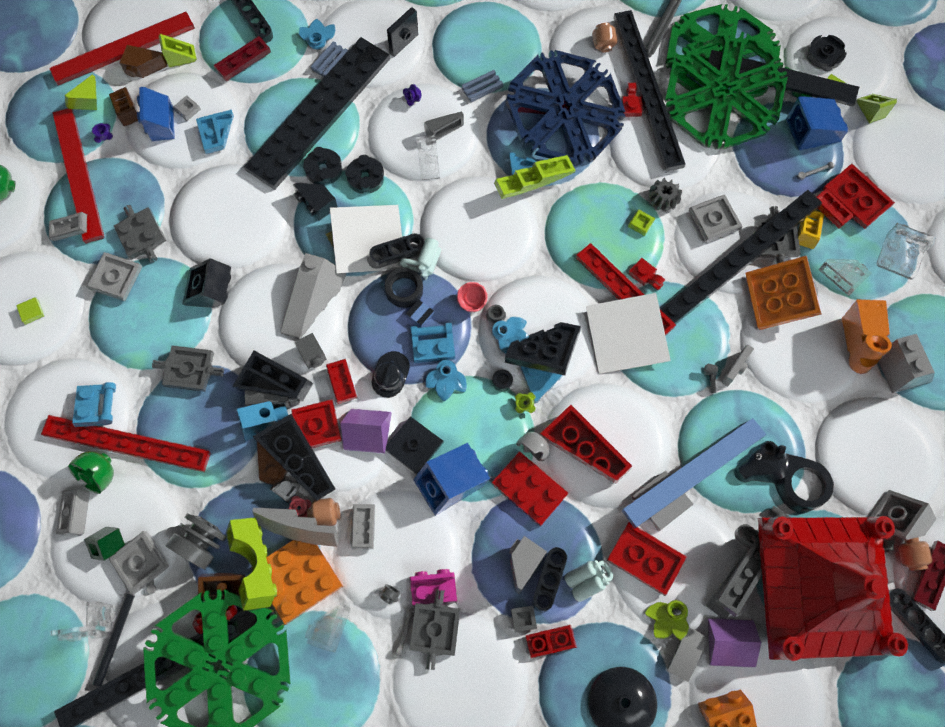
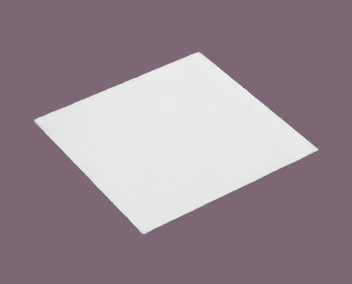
M398 205L330 208L337 273L385 271L402 267L400 262L375 269L369 266L367 261L370 249L373 246L402 237ZM391 249L393 253L400 254L398 249ZM378 254L372 255L376 260L382 259Z
M656 293L586 306L599 374L671 361Z

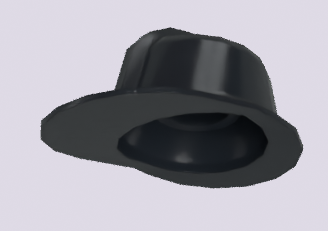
M391 351L385 353L379 359L371 383L373 390L381 397L390 398L401 392L410 368L409 360L404 354Z

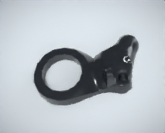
M773 441L763 442L747 461L735 469V477L739 481L745 483L760 481L775 484L783 503L797 513L801 509L812 510L821 507L833 494V479L829 471L821 463L785 453L786 446H777ZM809 470L820 479L822 493L817 500H804L794 492L792 477L796 471Z

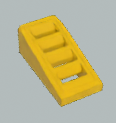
M815 210L800 223L798 229L799 245L810 249L816 247L821 237L824 218L822 212Z

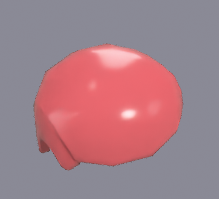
M467 282L457 292V302L466 312H477L487 303V292L478 282Z

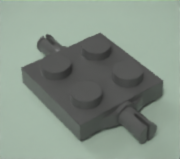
M126 205L123 209L128 217L113 226L128 257L132 260L146 254L150 263H153L154 260L157 261L158 258L153 250L167 240L152 210L147 207L138 213H134L132 206Z
M771 206L769 208L770 218L756 219L754 222L755 232L778 214V206ZM797 226L760 255L759 258H774L778 264L785 262V258L799 257L801 253Z
M172 345L166 361L153 360L152 368L164 369L165 375L162 383L164 387L205 392L211 375L221 377L224 375V368L212 367L214 356L212 350Z
M435 589L434 603L415 604L410 650L420 651L427 655L425 669L428 670L430 669L431 660V670H435L436 656H455L461 608L448 607L443 604L445 590H441L439 599V589Z

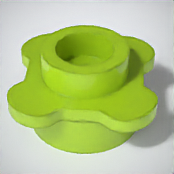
M532 392L528 394L518 393L515 396L516 412L519 414L535 412V394Z

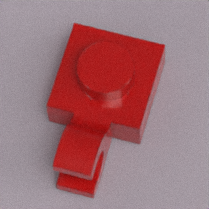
M628 83V88L626 89L627 96L622 98V104L626 111L624 112L625 117H641L643 113L642 97L636 96V83Z
M643 258L628 273V275L643 286L648 282L658 291L665 281L661 275L656 274L657 269Z

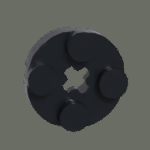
M819 35L812 40L808 48L807 59L824 71H831L833 68L840 66L847 55V51L845 52L844 49L845 44L834 35H828L827 37Z
M316 147L304 160V172L308 180L314 184L325 185V183L329 182L334 183L342 174L341 158L331 149ZM321 164H326L327 168H322V170H320L319 166Z
M363 154L354 159L348 165L345 172L348 185L357 193L375 192L384 183L382 164L377 159ZM364 172H368L369 177L365 176L362 178L361 176Z

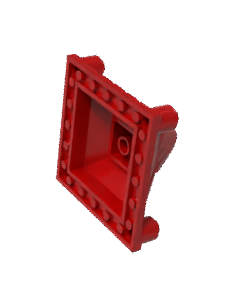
M781 516L758 518L770 660L797 661L806 658L880 655L900 657L907 652V639L901 633H894L892 627L885 551L883 548V539L892 537L895 532L894 523L890 518L886 516L786 518Z

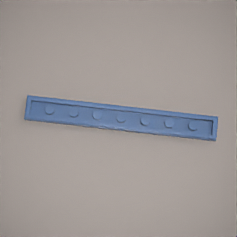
M752 418L622 510L623 514L632 526L637 528L762 439L766 433Z

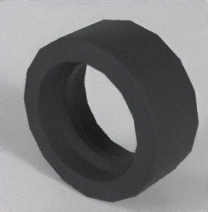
M401 267L393 270L385 280L387 298L393 305L400 308L413 306L423 295V282L420 275L410 268ZM408 278L415 282L416 290L411 296L398 297L393 293V283L399 279Z

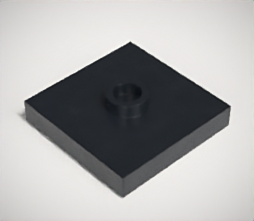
M413 7L407 10L387 29L389 54L393 57L419 35L417 10Z
M410 416L387 444L385 451L417 475L425 463L430 461L442 446L444 441Z

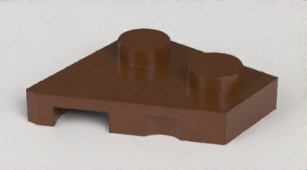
M257 442L259 480L272 486L280 481H284L287 471Z

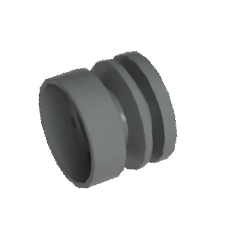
M187 513L184 518L192 522L191 526L188 527L180 523L179 526L186 532L185 535L181 536L173 533L165 546L191 563L206 570L214 558L207 551L208 547L210 546L215 549H220L221 547L214 543L213 539L217 537L225 541L227 537L217 526L200 516Z

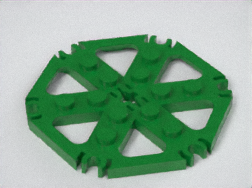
M722 4L686 13L679 19L681 24L678 22L674 23L671 29L665 64L667 63L666 68L672 67L673 60L676 55H679L676 52L679 36L689 43L713 36V34L696 22V19L712 14L719 17L717 34L728 30L727 38H729L731 30H734L733 36L736 37L738 21L746 20L760 31L758 35L752 37L777 57L780 55L781 45H779V40L772 41L776 36V33H773L774 30L741 7L737 13V6L734 7L733 11L727 9L728 4H725L722 10ZM714 45L700 50L698 54L708 62L711 50L722 52L723 47L721 45L719 47ZM746 49L743 51L742 57L749 58L757 54L750 49ZM679 73L677 83L685 89L692 91L701 88L699 84L687 76L688 73ZM723 86L721 92L725 91L728 94L729 90ZM766 86L748 94L756 98L763 96L769 88Z
M727 30L683 47L682 53L685 54V57L676 55L673 60L665 102H667L666 108H674L673 111L669 112V117H671L675 124L703 146H705V140L707 139V148H710L711 142H717L718 150L721 148L722 142H724V150L765 136L771 129L767 126V123L776 125L780 118L788 76L784 78L787 74L786 71L780 73L777 70L784 65L779 57L748 33L745 40H743L744 32H741L739 38H735L733 36L734 30H731L729 38H727ZM714 45H721L724 51L720 71L702 58L698 52ZM746 49L752 50L766 62L764 66L739 74L743 51ZM681 72L688 73L704 86L681 95L675 93L677 78ZM723 86L731 88L728 94L725 91L721 92ZM766 86H774L776 94L773 108L768 110L748 93ZM712 106L706 132H699L686 122L685 116L687 114ZM732 109L752 124L753 130L751 132L734 138L727 135Z
M218 589L217 598L211 599L208 590L204 593V602L201 592L157 623L155 626L163 631L153 628L151 633L157 635V641L147 640L145 642L146 646L143 647L146 703L156 698L149 706V709L151 710L155 706H159L162 709V712L157 715L156 719H162L166 714L168 717L160 722L165 726L196 727L180 720L177 713L181 707L206 689L209 724L207 727H254L277 710L281 705L276 704L273 700L278 703H283L284 698L280 697L277 692L281 689L289 690V686L281 682L291 684L287 629L280 634L277 633L285 626L284 623L278 627L272 624V621L278 617L277 613L271 615L269 619L266 618L274 610L267 607L247 610L257 616V622L229 642L227 608L231 605L242 608L240 595L224 589L225 599H222V590ZM199 610L202 614L204 645L172 631L173 624L190 611ZM268 643H275L278 646L280 670L276 675L248 665L244 661ZM158 657L168 658L193 669L165 690H160L156 686L155 660ZM218 659L222 660V666L225 669H219L218 672L214 671L215 666L212 665V662H217ZM232 686L252 694L263 701V707L243 723H237L234 720Z

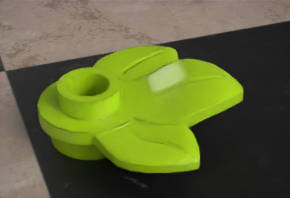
M679 600L671 601L668 604L657 602L646 610L645 614L656 621L654 624L655 638L664 639L674 634L676 638L682 640L687 635L689 630L686 620L688 608L683 602ZM674 610H679L681 614L674 615L672 612Z

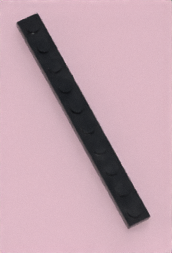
M628 10L614 13L613 19L639 95L642 97V103L665 171L682 169L686 163L633 12Z
M809 190L805 191L660 310L677 324L817 210L822 202Z
M271 604L270 607H267V608H270V609L274 610L272 604ZM242 610L227 621L229 642L257 622V616L254 613ZM275 610L269 613L266 618L269 619L271 615L276 614ZM203 633L189 638L204 645ZM158 657L155 660L156 684L187 667L168 658ZM144 663L55 710L54 713L59 726L77 727L146 690Z

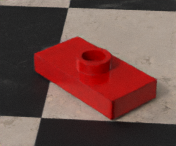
M825 189L816 196L822 202L818 209L838 229L855 216L828 189Z
M346 359L326 364L337 404L357 399Z

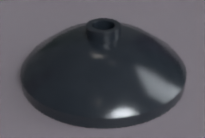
M614 667L602 672L592 683L588 694V709L597 727H651L657 713V697L652 684L642 673L629 667ZM624 698L629 701V705L626 708L621 705V701Z

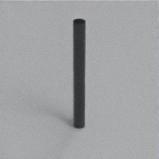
M126 593L92 685L100 687L103 684L135 598L134 595Z

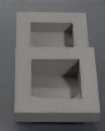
M689 627L687 635L682 640H679L667 671L689 682L708 636Z

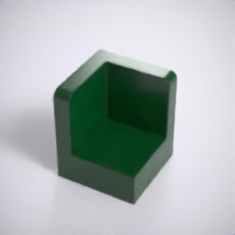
M104 527L84 539L91 559L105 561L125 546L119 528Z

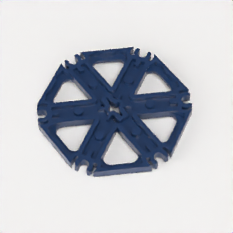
M550 50L549 58H546L542 52L509 84L508 91L513 92L514 95H507L506 105L519 140L521 142L522 139L526 138L523 146L527 143L533 144L531 153L539 148L535 153L537 156L551 159L568 155L573 165H578V163L582 165L584 162L583 157L585 156L591 162L601 154L624 126V123H620L617 120H623L625 118L624 112L626 111L612 75L610 73L609 76L605 77L608 70L606 69L604 72L598 70L601 63H597L593 67L596 63V60L558 50L554 52ZM563 63L580 67L585 72L571 88L561 66ZM539 70L543 74L549 92L524 86L523 82L533 71ZM598 87H604L608 93L612 108L586 102V100ZM564 104L570 106L568 111L566 108H562ZM525 107L545 112L546 114L531 130H526L521 122L518 109ZM583 122L605 128L607 136L597 146L593 147ZM561 126L571 148L569 154L552 151L546 147V142Z

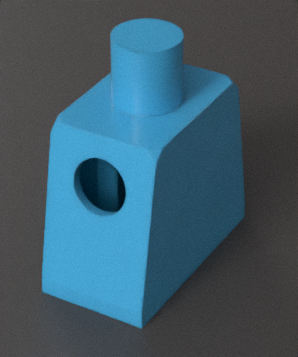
M270 401L237 409L245 441L253 439L252 436L288 416L286 406L273 409Z

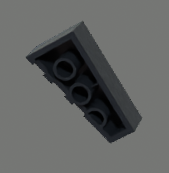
M292 414L252 436L316 501L336 490V487Z

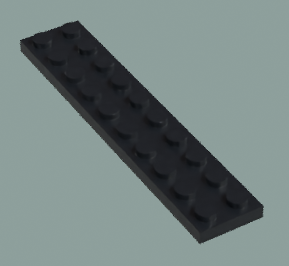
M360 37L244 166L245 170L276 190L390 60V54Z

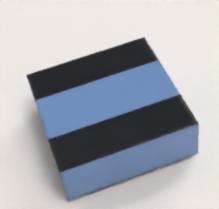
M418 299L406 313V317L418 326L423 327L433 316L434 310Z

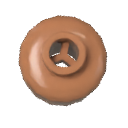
M601 23L595 27L592 32L594 47L603 53L610 52L612 47L617 44L615 27L610 25V23Z
M332 498L314 500L311 508L307 509L308 518H316L317 525L335 526L337 520H340L339 503L335 502Z
M919 537L909 540L904 539L905 543L898 546L902 565L908 567L910 571L927 569V565L932 562L928 543L919 541Z

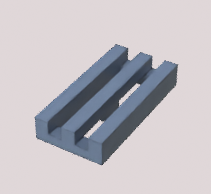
M333 41L311 65V69L325 77L348 50L346 48L343 49L341 45L337 46L336 42Z
M492 70L463 84L462 90L470 102H473L502 88L503 82L502 80L500 81L498 75L496 76L495 70Z

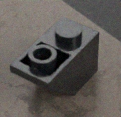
M293 184L296 199L299 203L303 202L306 205L307 212L312 217L315 215L319 221L330 214V208L338 207L335 197L324 185Z

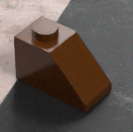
M130 45L126 46L119 62L126 75L140 78L149 76L168 65L162 52Z
M201 574L198 577V594L202 592V600H205L204 593L208 590L211 599L217 598L218 589L222 590V599H225L224 589L240 595L239 588L243 578H245V574Z

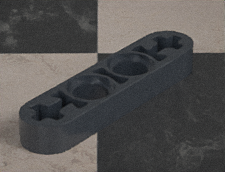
M231 0L256 38L260 36L265 43L270 42L273 39L272 29L253 1ZM245 6H251V9L248 11L242 10ZM255 18L260 19L258 23H251ZM263 28V31H264L266 34L264 35L263 33H261V30H260V29Z
M899 588L889 590L892 612L937 661L945 664V634L904 590ZM895 595L900 596V598L898 599L900 603L893 602V600L895 599ZM911 610L918 615V621L915 624L908 619V613ZM926 629H931L934 632V641L930 642L926 639Z

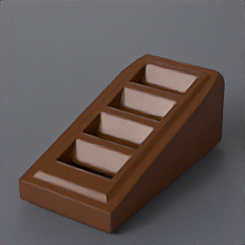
M126 87L109 94L116 115L123 126H128L138 121V111Z

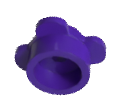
M411 84L409 88L403 89V95L409 106H413L415 102H420L422 93L415 84Z
M103 123L96 124L92 128V133L95 135L94 141L100 143L101 141L111 140L113 138L112 133H110L111 126Z

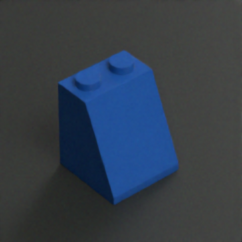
M798 97L786 118L798 151L841 142L848 132L847 124L841 116V110L837 106L835 99Z
M466 443L427 461L413 480L436 516L481 489L491 478L486 468L482 466L477 458L476 452Z

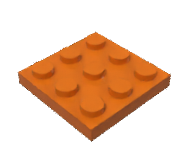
M807 256L745 272L759 330L822 315Z
M292 540L266 557L267 563L271 564L272 583H275L277 587V596L274 597L272 604L285 625L343 587L318 545Z

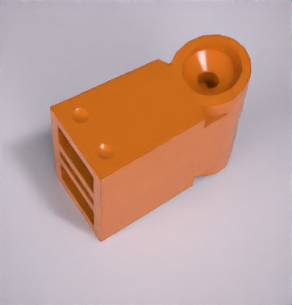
M857 299L842 317L847 350L851 354L849 356V365L856 373L864 374L869 372L892 347V343L888 338L890 332L886 300Z

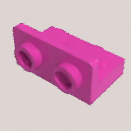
M450 569L436 570L437 574L428 575L427 571L415 572L414 576L410 577L412 605L415 606L416 603H434L435 589H439V599L441 590H445L443 603L457 602L455 573L450 572Z

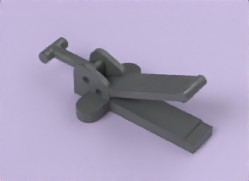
M772 506L769 511L775 517L791 518L775 506ZM748 524L740 525L734 533L736 540L746 547L745 552L706 604V607L724 620L727 619L729 614L736 617L740 613L762 576L759 530H755Z

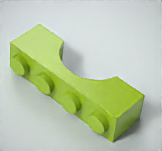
M256 517L230 520L226 530L229 550L244 556L252 567V573L243 578L239 588L243 611L270 607L274 597L277 596V587L275 583H272L271 564L267 563V547L262 543V528L258 526Z

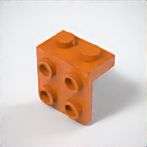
M741 689L698 703L699 711L709 724V727H757L753 704Z

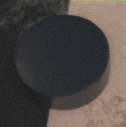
M504 369L496 371L492 377L494 388L499 391L510 389L513 383L512 374Z

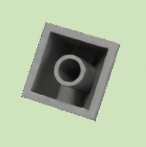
M917 334L896 339L892 343L890 351L879 360L892 393L933 382L935 372Z

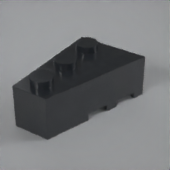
M253 350L232 387L243 392L250 390L284 396L290 400L303 402L313 383Z

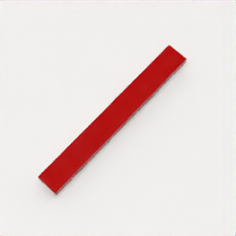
M187 11L49 69L59 86L121 60L127 45L147 49L160 43V34L173 38L195 29Z
M66 108L52 112L76 213L83 212L87 214V233L81 234L85 244L103 239L105 236L73 109Z
M48 415L41 433L42 436L204 473L211 454L208 450L101 426L75 427L72 423L73 420Z

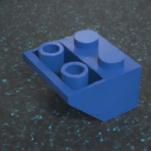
M139 87L137 103L140 107V112H137L138 122L142 123L145 134H148L152 141L175 139L174 108L169 96L146 87Z

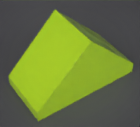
M163 34L159 35L161 51L169 68L192 63L197 60L194 45Z
M93 74L65 94V105L68 109L97 110L96 80Z
M874 93L857 99V104L869 123L886 118L897 103L895 98Z

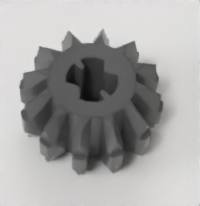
M664 177L662 181L657 180L650 187L648 200L652 201L651 206H658V211L661 208H664L665 212L669 208L674 210L680 204L682 190L679 189V184H673V179L667 182Z

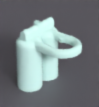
M426 238L418 261L404 258L400 260V265L421 273L420 276L427 280L428 276L433 274L441 253L438 241ZM407 264L419 266V268H417V267H412V266H409V265H407Z
M597 560L594 562L588 561L565 574V581L569 587L573 588L572 594L578 602H582L603 591L606 585L610 584L609 582L613 579V572L610 566L605 561L598 562Z

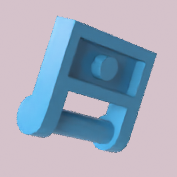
M451 322L441 326L421 328L411 326L415 363L455 359ZM442 333L447 335V338L418 340V336Z
M105 382L101 385L77 386L73 425L75 427L112 424L113 416L111 411L116 384ZM100 394H104L103 411L98 416Z

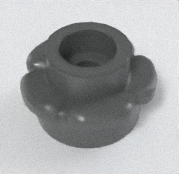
M492 305L487 309L486 318L489 322L492 321L495 324L498 321L505 320L506 312L502 306Z
M385 584L383 589L379 590L382 594L380 598L386 603L392 604L399 601L398 597L401 593L393 586Z

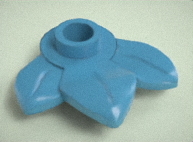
M315 19L309 28L300 27L299 35L308 42L312 49H321L325 46L326 41L334 37L336 29L334 24L324 27L318 19Z
M510 317L507 321H498L493 325L492 335L498 340L499 348L503 353H507L511 342L516 340L520 342L529 338L523 330L527 323L523 318ZM500 327L505 329V334L500 332Z
M443 360L438 363L436 370L431 371L427 375L426 388L436 387V392L440 399L446 401L453 394L454 389L465 392L467 383L465 376L457 371L454 362ZM443 367H450V373L444 374L442 371Z

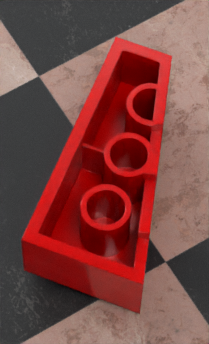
M572 405L566 408L540 433L548 443L615 484L632 468V465Z

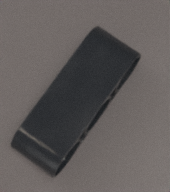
M414 233L375 245L370 249L367 258L368 264L372 268L378 269L398 263L404 258L416 257L421 253L424 238L420 234ZM410 243H416L418 248H413ZM391 249H398L400 254L393 253ZM378 254L382 259L376 260L372 255Z
M552 548L545 558L532 599V605L537 612H547L554 604L567 562V554L562 548ZM554 553L559 554L562 558V563L554 564L551 561V555ZM550 574L555 578L553 586L545 584V575ZM539 596L547 597L549 601L547 607L541 608L537 604Z

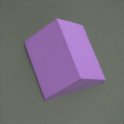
M351 409L341 421L344 450L385 454L392 413L387 411Z
M708 619L710 666H757L761 640L754 620Z

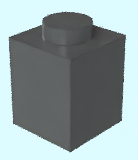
M313 333L294 342L308 369L319 367L327 360Z

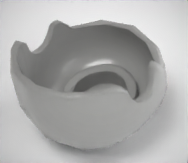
M528 432L516 443L517 446L524 445L523 451L525 453L531 452L538 461L543 462L549 456V445L542 435L538 433Z

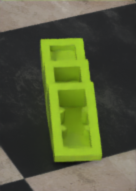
M568 155L537 161L534 162L532 167L515 170L511 176L497 178L494 185L501 199H505L556 182L575 173L576 170Z

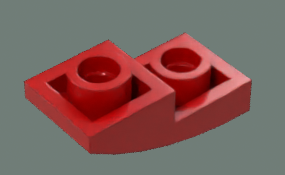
M572 625L525 635L531 658L577 648Z

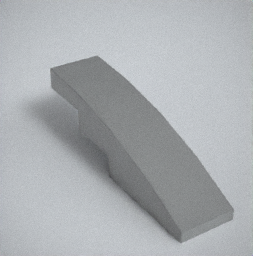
M253 508L252 510L258 525L275 534L314 545L333 547L338 545L339 538L336 526L317 525L316 518L298 517L297 511L292 509Z

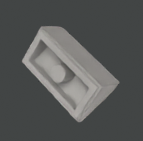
M78 489L62 492L56 530L57 535L84 534L90 492Z

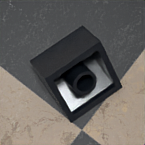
M209 258L189 269L183 305L215 308L225 304L228 298L227 288L231 280V266Z

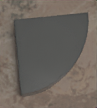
M284 480L273 485L270 490L289 503L301 485L295 481Z

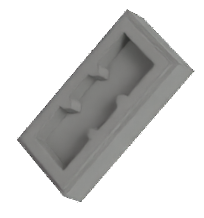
M83 212L49 221V239L52 241L87 233V214Z
M746 345L723 378L722 383L728 387L737 374L742 375L748 366L745 362L754 350L753 347Z
M353 504L351 549H374L375 504Z

